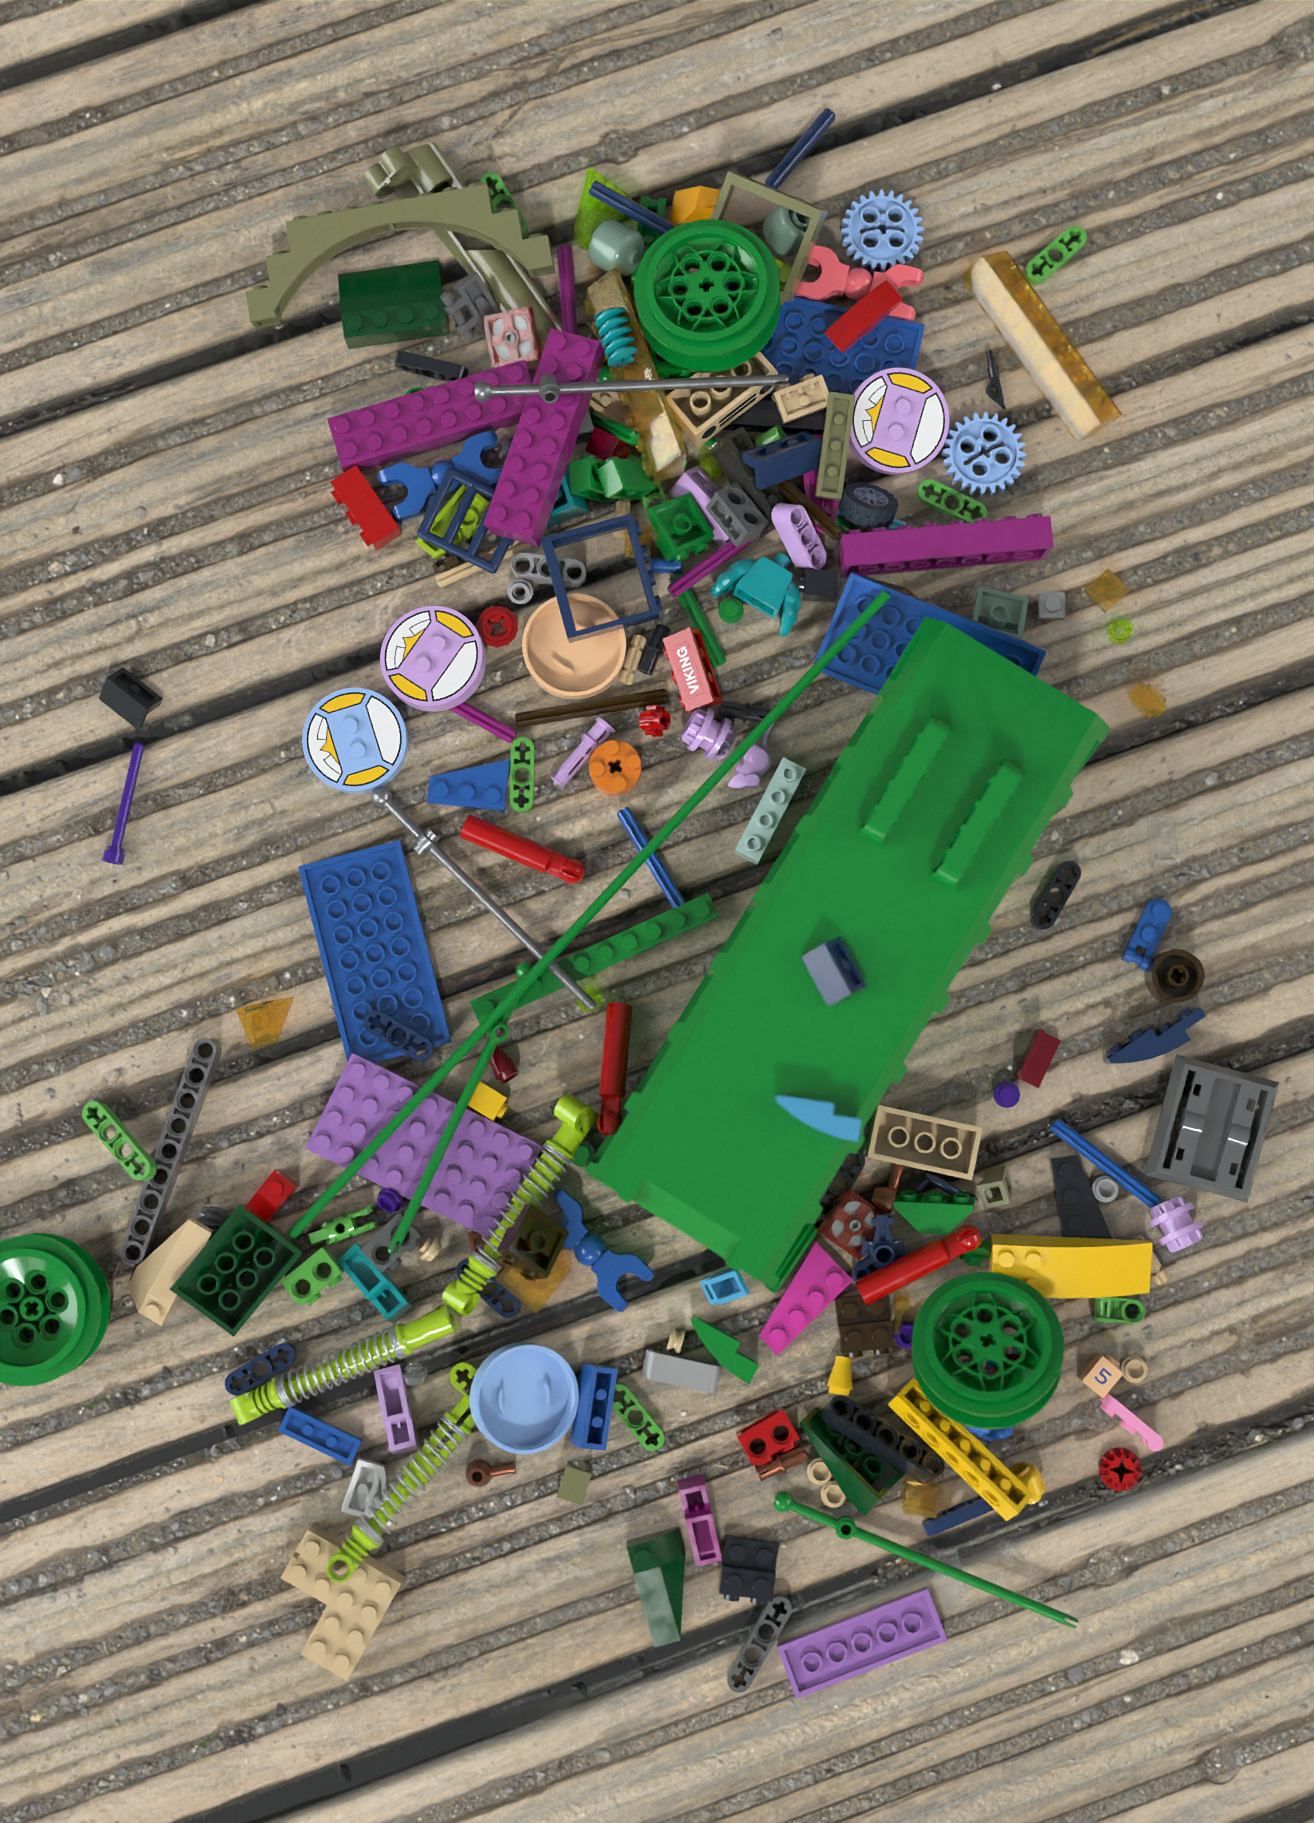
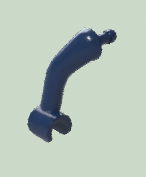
M929 1172L924 1173L927 1179L916 1186L918 1191H922L926 1185L931 1183L952 1196L956 1193H966L970 1197H977L969 1191L963 1192L950 1182Z

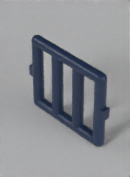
M448 468L435 496L432 495L428 502L429 509L417 531V536L494 574L498 571L509 546L512 547L515 540L502 537L491 561L476 555L488 531L484 521L491 501L468 549L466 550L454 544L453 541L477 492L491 498L492 501L495 489L454 468ZM455 480L468 488L444 538L430 532V529Z

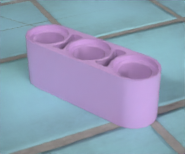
M776 504L772 510V521L795 566L821 569L826 562L827 554L805 508L796 504Z

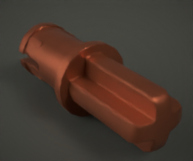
M800 1446L781 1455L777 1453L776 1457L761 1466L755 1465L757 1474L759 1473L758 1477L762 1482L781 1472L786 1474L788 1469L808 1461V1454L805 1448Z

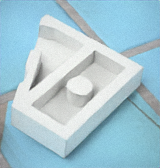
M358 1457L341 1512L361 1517L360 1515L372 1517L368 1511V1506L378 1510L379 1506L375 1502V1498L386 1500L382 1493V1489L387 1490L383 1464ZM388 1521L386 1525L391 1526L392 1523Z

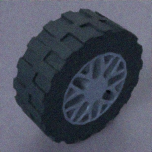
M857 482L845 486L842 499L838 505V511L848 521L864 528H889L893 523L899 503H897V498L887 490L869 483Z

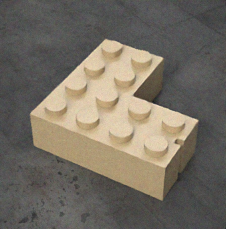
M312 1523L284 1570L281 1579L327 1605L300 1654L348 1681L405 1576L373 1557L363 1555L364 1561H358L360 1566L347 1581L341 1583L332 1581L327 1576L326 1565L339 1547L343 1548L341 1544L345 1541ZM337 1560L333 1563V1571L338 1575H343L348 1571V1564L344 1560Z

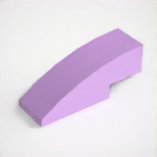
M401 1365L375 1370L374 1376L382 1420L386 1426L390 1452L396 1455L416 1450L420 1445Z

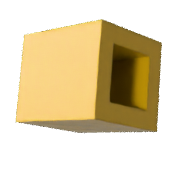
M482 1081L479 1082L468 1106L493 1121L497 1117L502 1119L510 1105L506 1103L508 1097Z

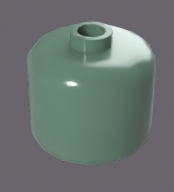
M778 205L769 213L763 223V233L768 245L780 255L792 256L798 254L811 218Z
M612 219L606 220L592 234L588 249L589 259L593 265L612 275L622 278L631 275L641 262L645 248L644 238L639 231Z

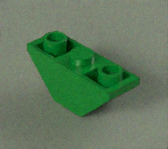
M906 1190L897 1193L893 1201V1207L919 1233L947 1235L974 1210L977 1197H970L966 1193L946 1196L941 1192H929L925 1195Z

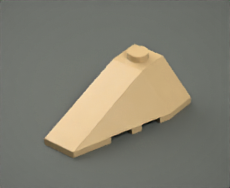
M189 1218L136 1267L128 1288L138 1313L160 1326L173 1314L181 1298L169 1290V1288L210 1240L214 1232L212 1229L193 1218Z

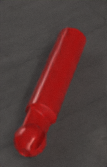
M469 814L462 827L461 839L539 872H546L563 879L568 884H578L585 876V866L581 861L554 852L552 848Z
M608 1003L606 1008L599 1096L602 1097L601 1110L596 1122L599 1131L609 1136L615 1135L622 1125V1117L620 1116L621 1100L625 1098L632 1006L624 1003Z
M973 1225L961 1226L956 1232L941 1240L936 1239L855 1281L865 1303L870 1305L951 1263L952 1259L963 1253L977 1249L980 1246L982 1236L978 1228Z

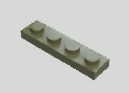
M829 392L815 490V497L838 501L842 499L856 395Z

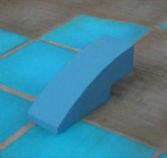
M776 1095L775 1101L803 1123L826 1134L858 1142L861 1119L833 1115L834 1103Z
M732 1268L714 1272L699 1281L710 1305H720L751 1293L740 1270L737 1272Z

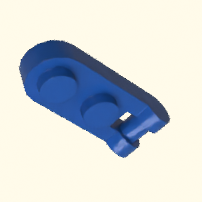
M1160 898L1153 899L1145 905L1121 960L1127 963L1131 961L1137 964L1141 970L1146 971L1148 969L1152 956L1172 914L1171 906L1167 901ZM1137 946L1145 949L1143 955L1135 952Z

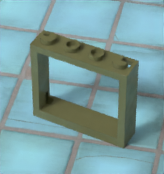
M728 171L711 219H723L735 186L811 218L784 290L780 289L781 305L784 302H793L828 211L742 174ZM717 266L714 268V270L719 271L724 269L725 267Z

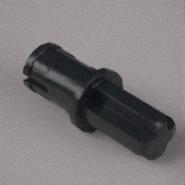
M663 624L656 625L649 644L644 646L646 650L637 667L638 671L649 676L653 675L660 655L663 656L664 654L662 651L665 645L663 638L669 636L670 628Z
M723 701L720 705L719 714L725 717L741 719L743 723H746V721L760 723L772 709L749 706V703L744 705Z

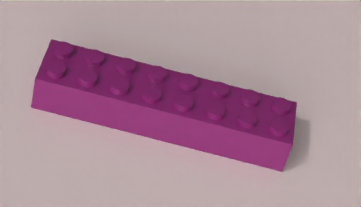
M551 328L532 384H539L540 378L545 374L554 375L559 383L596 382L605 358V350L601 342ZM592 393L559 394L558 400L552 404L545 403L540 395H528L484 521V525L492 534L540 547V538H543Z
M525 359L328 418L327 421L343 471L346 472L355 465L360 472L461 442L477 434L517 425L528 395L491 396L488 401L480 402L475 399L474 385L482 380L487 381L491 386L532 384Z
M1035 513L1022 519H1017L1016 516L1002 517L1000 521L981 518L975 520V523L965 524V521L958 520L944 526H939V523H928L923 525L922 528L903 525L899 526L897 530L889 531L885 527L874 528L871 532L861 533V530H850L841 536L837 550L840 578H849L851 571L862 576L1038 561L1044 560L1054 544L1051 517H1043L1041 513Z

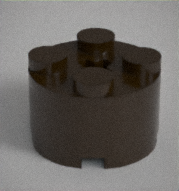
M1173 949L1156 955L1152 958L1148 969L1145 971V984L1148 991L1156 1000L1164 1003H1179L1194 998L1205 980V972L1200 960L1183 949ZM1173 973L1178 974V978L1172 980L1170 976Z

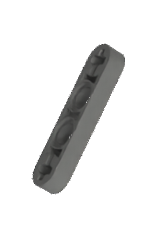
M781 1593L774 1594L773 1601H767L727 1673V1684L732 1691L742 1693L750 1687L792 1612L791 1602L786 1595ZM783 1601L786 1610L785 1612L781 1610L778 1612L776 1621L780 1622L776 1624L773 1619L766 1617V1615L769 1614L772 1617L775 1613L773 1604H779ZM769 1624L773 1627L774 1632L771 1637L763 1638L759 1635L758 1630L761 1625ZM749 1648L759 1650L760 1657L757 1661L750 1662L745 1658V1652ZM739 1662H742L747 1667L743 1674L745 1682H739L736 1685L734 1684L733 1675L738 1676L741 1673L743 1667Z

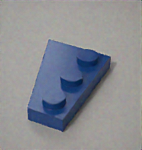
M511 760L430 776L427 803L505 812Z

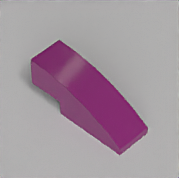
M703 1474L677 1480L696 1567L722 1561Z

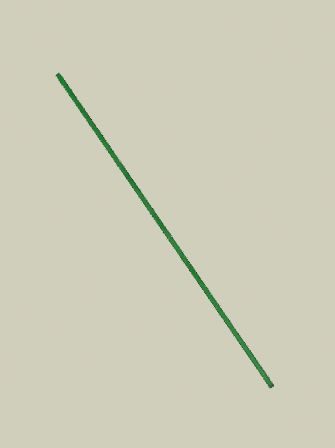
M884 590L880 592L289 1229L287 1234L295 1240L886 603L890 598L887 592Z

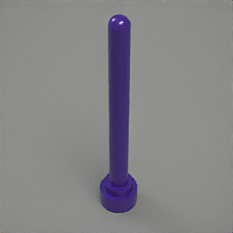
M136 742L133 746L111 846L104 850L102 861L123 865L125 854H123L124 849L121 847L144 750V745L141 742Z

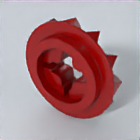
M495 606L488 608L480 615L477 621V631L486 645L499 648L508 646L516 638L518 622L510 610ZM499 621H502V628L505 632L498 631L493 635V627L488 622L498 624Z
M1122 1447L1110 1449L1100 1459L1098 1467L1100 1478L1107 1487L1118 1492L1130 1490L1135 1484L1139 1483V1478L1142 1474L1141 1461L1129 1449ZM1122 1459L1123 1466L1131 1471L1122 1473V1477L1119 1478L1118 1473L1110 1468L1119 1467Z

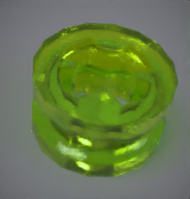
M1125 619L1114 620L1108 628V637L1115 644L1125 643L1132 634V625ZM1123 626L1125 628L1124 633H1127V635L1121 634L1116 636V630H1113V628Z

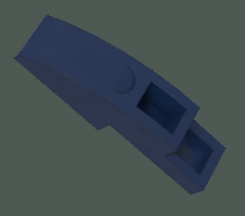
M1189 1006L1176 1015L1179 1019L1172 1024L1166 1022L1155 1030L1157 1032L1156 1035L1152 1029L1142 1030L1139 1028L1128 1036L1130 1040L1124 1045L1118 1043L1107 1050L1108 1056L1103 1061L1106 1064L1140 1062L1164 1055L1190 1041L1191 1039L1185 1030L1206 1015L1200 1007L1191 1009Z

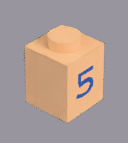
M1097 1353L1077 1378L1098 1396L1104 1398L1123 1373L1117 1369L1120 1364L1108 1354L1103 1357Z

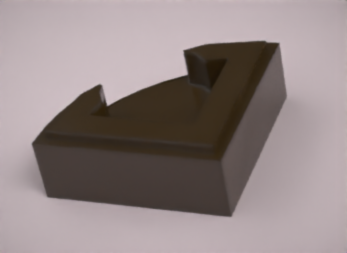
M453 554L433 563L432 568L436 574L459 564L456 555Z

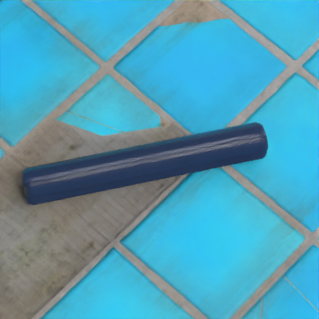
M825 108L766 178L765 185L778 189L833 123L836 116L829 108Z
M594 181L589 190L591 196L660 235L677 227L675 224L598 181Z

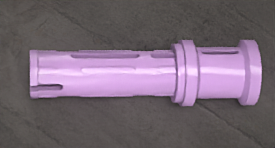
M599 716L596 718L597 722L590 731L582 735V742L551 777L561 788L565 787L595 749L610 734L616 732Z

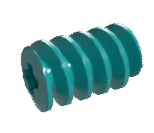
M623 307L602 310L594 317L596 319V327L599 329V336L602 338V346L605 348L604 353L609 358L607 362L611 368L630 365L635 360L632 355L638 352L636 346L629 347L635 342V338L626 337L631 334L632 329L631 327H623L629 323L627 317H621L626 313Z

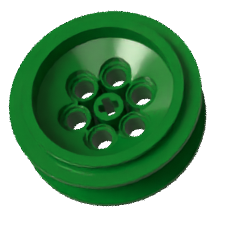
M703 219L687 222L667 231L646 251L638 266L635 277V303L640 326L646 340L660 357L684 370L699 373H715L740 366L764 348L776 329L781 309L780 280L776 262L762 240L748 229L735 223ZM717 266L725 267L724 269L719 271L714 270V268ZM691 268L698 269L694 273L687 272ZM732 286L739 287V289L735 291L728 290V288ZM680 290L686 291V293L683 295L675 294ZM720 308L727 309L725 313H716ZM697 310L701 312L700 314L695 316L690 315L692 311Z
M32 1233L0 1241V1383L13 1386L44 1384L77 1369L96 1351L103 1340L109 1324L111 1298L106 1277L100 1265L87 1250L74 1241L62 1236L48 1233ZM39 1274L46 1278L44 1288L40 1287L37 1283ZM13 1283H17L21 1288L19 1296H15L12 1293ZM58 1292H62L66 1297L64 1306L58 1304L56 1300ZM37 1302L39 1304L36 1308L38 1312L33 1311L35 1307L33 1303ZM8 1309L12 1310L15 1314L13 1323L6 1319L5 1314ZM52 1319H56L60 1323L58 1332L51 1329L50 1323ZM27 1327L34 1331V1339L32 1341L28 1340L25 1336Z
M969 1273L944 1283L923 1303L915 1319L912 1333L914 1373L926 1398L946 1417L972 1428L987 1430L1004 1429L1032 1418L1046 1406L1056 1391L1064 1357L1062 1327L1049 1302L1029 1284L1001 1273ZM981 1316H987L991 1319V1321L988 1323H982L978 1320V1318H980ZM1011 1327L1017 1332L1015 1334H1007L1003 1330ZM959 1330H965L969 1333V1335L966 1337H959L956 1334V1332ZM987 1343H991V1344H992V1345H989L987 1348L984 1347V1346L987 1345ZM1009 1353H1015L1020 1358L1018 1360L1012 1361L1009 1360L1006 1357V1355H1008ZM961 1356H968L972 1361L962 1363L958 1359ZM990 1367L996 1369L997 1373L995 1375H988L983 1370Z

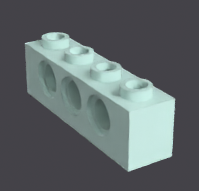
M784 757L782 758L734 854L756 865L758 864L806 771L805 768Z

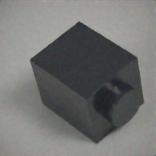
M806 569L804 577H799L798 589L799 592H803L802 600L833 603L836 595L837 571Z

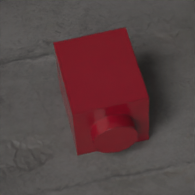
M595 427L585 451L604 461L611 457H618L619 460H624L629 455L631 444Z

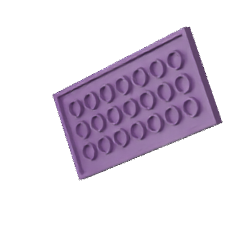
M352 1053L305 1149L347 1168L422 1086ZM432 1091L356 1174L385 1188H391L399 1195L411 1200L457 1103ZM467 1108L421 1205L473 1231L491 1237L492 1233L488 1230V1227L497 1229L499 1225L494 1221V1218L503 1220L505 1216L500 1213V1209L509 1211L510 1207L506 1204V1200L511 1201L513 1197L512 1192H517L519 1189L517 1183H523L525 1180L523 1174H529L531 1171L529 1166L534 1165L535 1157L538 1156L543 1145Z

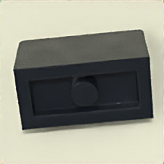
M124 667L106 678L99 699L136 729H140L143 726L147 714L159 707L163 700L161 696Z

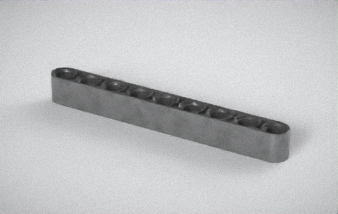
M199 1039L193 1046L153 1157L157 1167L156 1174L151 1180L145 1181L121 1247L120 1256L126 1264L134 1265L141 1263L151 1253L221 1056V1045L216 1040ZM207 1043L211 1044L213 1048V1053L208 1058L202 1054V1048ZM197 1068L202 1069L204 1073V1078L199 1083L193 1079V1073ZM188 1093H191L195 1098V1103L191 1108L184 1104V1098ZM179 1118L183 1119L186 1123V1128L182 1133H179L175 1128V1123ZM170 1143L174 1144L177 1148V1154L173 1158H170L166 1153V1148ZM160 1169L166 1170L168 1174V1179L165 1183H161L157 1178V1173ZM151 1194L158 1197L159 1204L156 1208L150 1207L148 1203V1198ZM143 1219L150 1225V1229L146 1234L141 1232L139 1228V1223ZM132 1245L140 1248L141 1253L138 1259L133 1258L130 1254Z

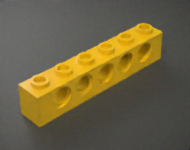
M915 1378L911 1379L887 1404L1006 1521L1019 1514L1034 1496L962 1424L953 1421L938 1411L926 1398Z

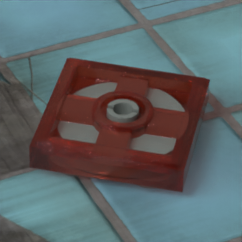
M532 307L482 316L492 369L524 359L525 362L541 359Z
M846 1187L817 1232L860 1260L862 1257L861 1248L863 1241L873 1240L876 1226L870 1223L871 1217H876L877 1213L883 1212Z

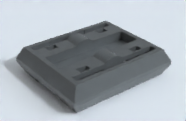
M1176 1054L1144 1174L1248 1203L1280 1082ZM1188 1070L1195 1071L1193 1079L1190 1080V1091L1186 1095L1188 1097L1186 1107H1179L1176 1115ZM1199 1084L1201 1086L1199 1095L1195 1096L1193 1090ZM1250 1099H1254L1252 1111L1247 1110V1103ZM1175 1122L1173 1131L1179 1133L1176 1143L1173 1144L1172 1149H1174V1152L1170 1155V1167L1166 1169L1163 1168V1163L1173 1123ZM1182 1148L1184 1149L1183 1155L1178 1160L1176 1156L1177 1150L1179 1151ZM1233 1163L1237 1164L1235 1175L1230 1174V1167Z

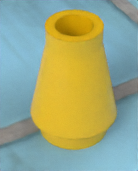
M836 1356L827 1383L829 1394L849 1397L850 1390H853L852 1358Z

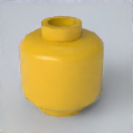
M1019 1462L1013 1465L1009 1471L1034 1494L1027 1504L1037 1503L1046 1489L1045 1482L1038 1468L1026 1462Z

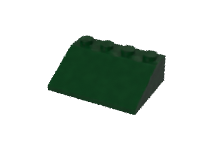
M438 260L338 274L341 319L344 339L348 349L449 335L447 315L444 303L440 298L443 294Z
M238 1204L169 1290L234 1337L303 1253L301 1244L275 1225L243 1205Z

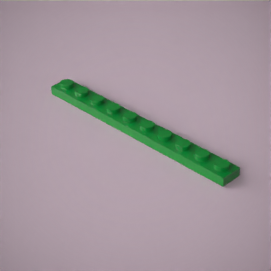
M706 893L556 963L575 982H578L718 918L719 915L709 893ZM546 968L520 996L513 1011L561 990L565 986ZM516 981L470 1001L479 1024L508 995Z

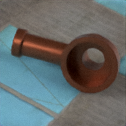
M896 1163L892 1164L893 1169L888 1186L876 1187L871 1204L888 1214H891L893 1210V1201L897 1195L902 1172L905 1170V1166Z
M477 1459L472 1461L466 1469V1479L474 1487L487 1485L491 1478L495 1476L516 1474L514 1461L491 1466L487 1461ZM476 1471L480 1472L482 1479L476 1480L473 1477V1473Z

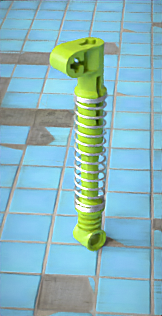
M569 1093L560 1098L554 1109V1115L563 1122L554 1137L544 1143L543 1148H541L543 1153L540 1157H535L537 1162L534 1166H529L531 1169L529 1174H523L525 1180L523 1183H517L519 1189L517 1192H512L513 1197L511 1201L506 1200V1204L510 1207L509 1211L500 1209V1213L505 1217L503 1220L494 1218V1221L499 1225L497 1229L488 1227L492 1236H482L486 1245L476 1244L479 1251L473 1250L470 1253L471 1255L468 1257L469 1263L467 1264L469 1269L465 1268L463 1270L466 1272L465 1275L461 1273L460 1277L462 1279L452 1281L443 1293L442 1301L462 1316L470 1315L477 1307L480 1300V1295L477 1291L484 1289L481 1285L484 1284L486 1286V1278L490 1280L491 1277L496 1276L499 1270L502 1269L497 1263L499 1257L502 1258V1255L496 1250L507 1228L514 1227L525 1204L531 1203L537 1208L543 1207L541 1202L544 1198H549L547 1193L550 1189H555L553 1186L555 1181H561L559 1175L561 1172H566L565 1166L567 1164L571 1165L573 1163L575 1151L598 1118L599 1114L594 1109Z
M459 1363L451 1369L449 1374L450 1383L464 1396L451 1412H446L441 1417L443 1422H437L439 1427L436 1430H430L432 1435L429 1439L424 1438L425 1444L422 1447H417L418 1452L415 1456L410 1455L411 1461L408 1464H403L404 1469L402 1471L406 1476L396 1472V1476L401 1482L397 1484L394 1481H389V1485L393 1489L392 1493L382 1489L386 1500L375 1498V1502L379 1506L378 1510L368 1506V1511L372 1517L360 1515L361 1520L357 1519L352 1526L353 1531L350 1533L352 1538L349 1536L346 1538L348 1542L341 1544L343 1548L339 1547L326 1565L327 1576L332 1581L338 1583L347 1581L360 1566L358 1561H364L363 1555L366 1557L369 1555L367 1550L372 1551L374 1548H379L384 1540L381 1538L380 1531L384 1530L386 1533L391 1534V1531L385 1526L387 1522L390 1521L394 1525H398L392 1516L398 1513L405 1517V1514L400 1510L401 1505L404 1504L408 1508H412L406 1499L412 1496L419 1500V1497L414 1492L415 1488L418 1487L422 1491H426L424 1486L428 1481L433 1483L432 1476L435 1473L440 1474L438 1469L441 1465L447 1466L446 1459L449 1456L454 1457L452 1452L455 1448L461 1449L460 1442L467 1440L472 1434L471 1429L475 1422L471 1413L459 1427L455 1425L464 1412L470 1408V1390L467 1393L462 1390L467 1383L464 1381L460 1384L457 1383L458 1376L455 1373L457 1370L462 1372L466 1369L469 1371L467 1377L471 1379L477 1372L473 1366L468 1363ZM337 1560H344L348 1564V1571L343 1575H338L333 1571V1563Z

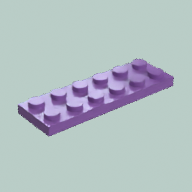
M926 1586L776 1645L795 1697L798 1699L945 1642L947 1638Z

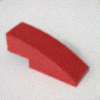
M885 280L851 307L824 333L842 353H846L863 336H867L904 299Z

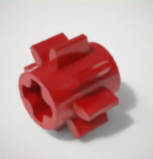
M647 705V711L641 712L639 716V726L642 731H645V735L662 737L663 730H668L671 725L670 714L665 710L664 706Z

